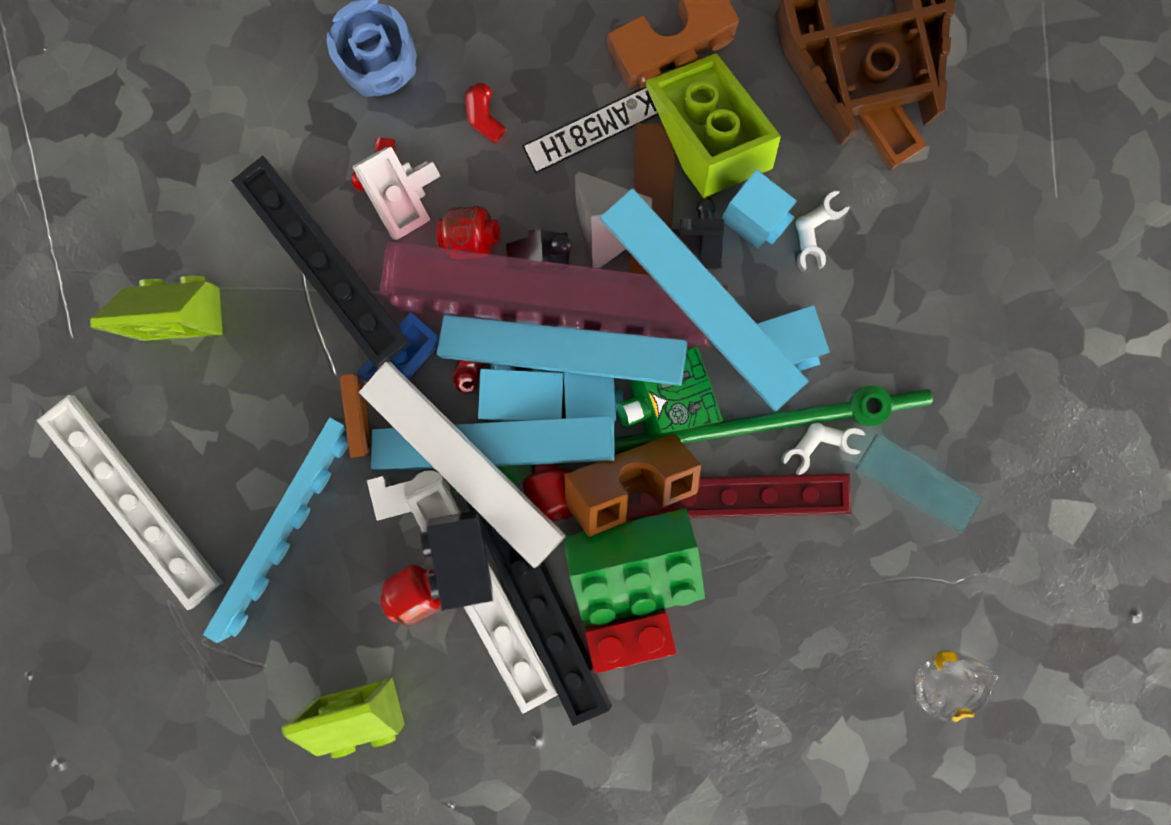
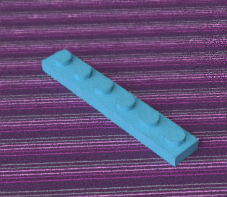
M329 417L203 633L205 637L219 643L231 635L236 637L244 627L248 619V615L244 612L251 600L257 601L265 591L269 583V579L265 578L270 567L272 564L278 565L286 555L290 546L286 542L293 528L299 529L303 525L311 510L307 507L309 500L314 492L319 494L329 481L331 472L327 471L334 457L340 458L348 448L346 423L339 418Z

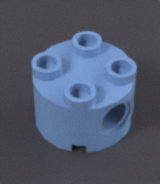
M358 0L350 2L336 13L332 19L334 24L331 27L330 33L329 31L327 33L326 42L330 58L349 86L365 97L382 96L394 93L414 77L416 73V49L408 26L397 9L390 5L379 4L378 0Z

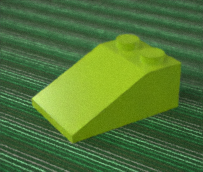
M717 53L646 80L647 90L679 162L703 198L748 180L756 169L761 173L773 169L781 135Z
M204 276L180 277V283L165 284V280L162 279L139 280V286L124 287L90 318L91 328L141 341L223 335L220 287L205 281Z
M393 677L314 698L282 726V730L286 738L315 756L331 753L332 758H339L355 752V746L371 742L372 747H379L395 741V735L399 734L405 723Z

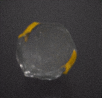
M951 650L938 652L935 658L923 663L916 672L915 682L913 683V695L917 704H920L921 709L930 712L935 718L940 721L957 722L965 717H974L976 713L981 712L986 707L998 676L988 666L967 653Z

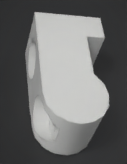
M427 470L419 473L412 481L392 486L389 476L367 480L376 520L412 512L405 497L443 476L437 470ZM443 477L450 490V483Z

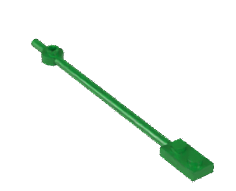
M866 386L857 389L851 395L848 402L725 420L714 424L662 434L642 433L614 438V454L626 452L673 433L682 443H689L850 417L862 426H878L889 418L892 411L932 405L933 398L930 389L889 395L878 386ZM870 398L878 403V409L874 414L866 409V402ZM537 464L496 467L511 482L524 481L528 475L533 474L532 467Z

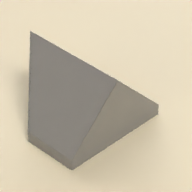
M578 172L575 175L576 208L592 273H594L626 249L600 221V217L630 190ZM637 193L652 209V198Z

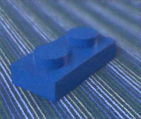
M412 312L398 325L412 345L390 361L408 380L437 349L440 338ZM368 359L356 373L368 382L379 369Z

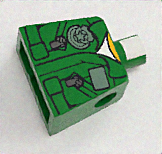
M698 346L687 348L681 386L629 380L633 398L617 404V413L622 424L628 427L642 421L647 434L668 433L723 421Z

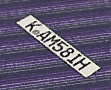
M647 87L640 88L523 144L522 147L534 172L538 173L636 126V123H643L659 114Z

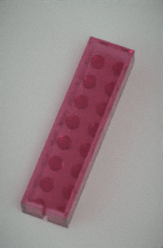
M389 241L386 243L380 293L391 301V305L397 306L399 311L422 314L424 307L432 308L442 317L444 315L463 317V313H470L479 317V319L503 321V318L516 319L517 322L525 324L544 325V323L563 328L582 330L585 328L600 330V332L686 340L687 348L698 346L699 350H705V346L712 345V342L650 275ZM721 285L727 291V285Z

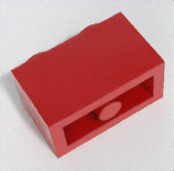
M665 608L652 611L646 615H633L612 620L607 624H595L585 627V635L595 674L677 654Z

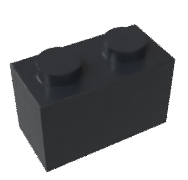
M476 510L429 519L426 526L427 531L421 532L420 535L424 557H432L435 573L428 574L432 599L440 598L442 611L492 602L493 587L479 512Z

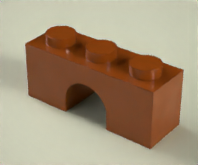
M679 0L677 13L685 28L673 36H662L656 33L650 27L644 15L608 33L607 49L628 89L630 90L637 85L645 88L646 80L662 75V72L674 66L677 69L694 62L698 58L697 54L709 48L712 51H717L728 45L734 39L733 36L739 23V18L730 1Z
M673 433L626 452L615 454L614 461H599L565 474V500L567 507L588 537H591L626 522L629 492L640 491L648 493L657 500L662 508L697 494L701 464Z

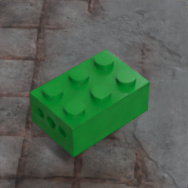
M687 509L656 516L635 517L630 522H625L591 537H588L586 532L582 530L578 534L569 535L563 539L569 575L584 627L595 624L603 625L612 620L633 615H646L655 610L676 605L685 606L694 601L705 599L699 550Z

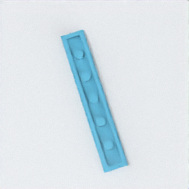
M633 188L600 217V221L773 411H777L809 382Z
M444 315L436 355L446 359L681 386L688 344L686 340Z
M611 416L455 425L495 466L614 461V419ZM395 428L372 429L371 470L381 472L435 469Z

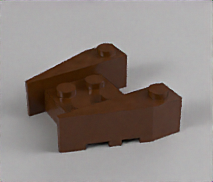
M781 0L775 13L784 55L840 145L846 144L857 132L854 115L918 101L923 126L930 125L945 111L947 90L945 75L947 56L950 53L951 37H949L950 20L954 14L955 0H894L896 14L834 28L827 0Z

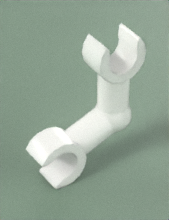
M840 191L829 193L822 199L820 206L796 220L795 227L798 231L801 252L797 257V266L801 272L807 269L805 261L807 254H813L816 257L819 269L824 267L826 263L825 253L821 248L817 247L814 228L828 219H839L848 212L850 207L835 212L829 206L830 200L839 194Z
M813 423L796 448L788 449L783 453L781 463L785 464L792 455L798 454L802 459V463L797 468L795 474H803L810 466L809 456L820 441L837 445L847 454L861 453L860 451L847 446V437L850 434H866L857 428L840 430L824 426L821 423Z

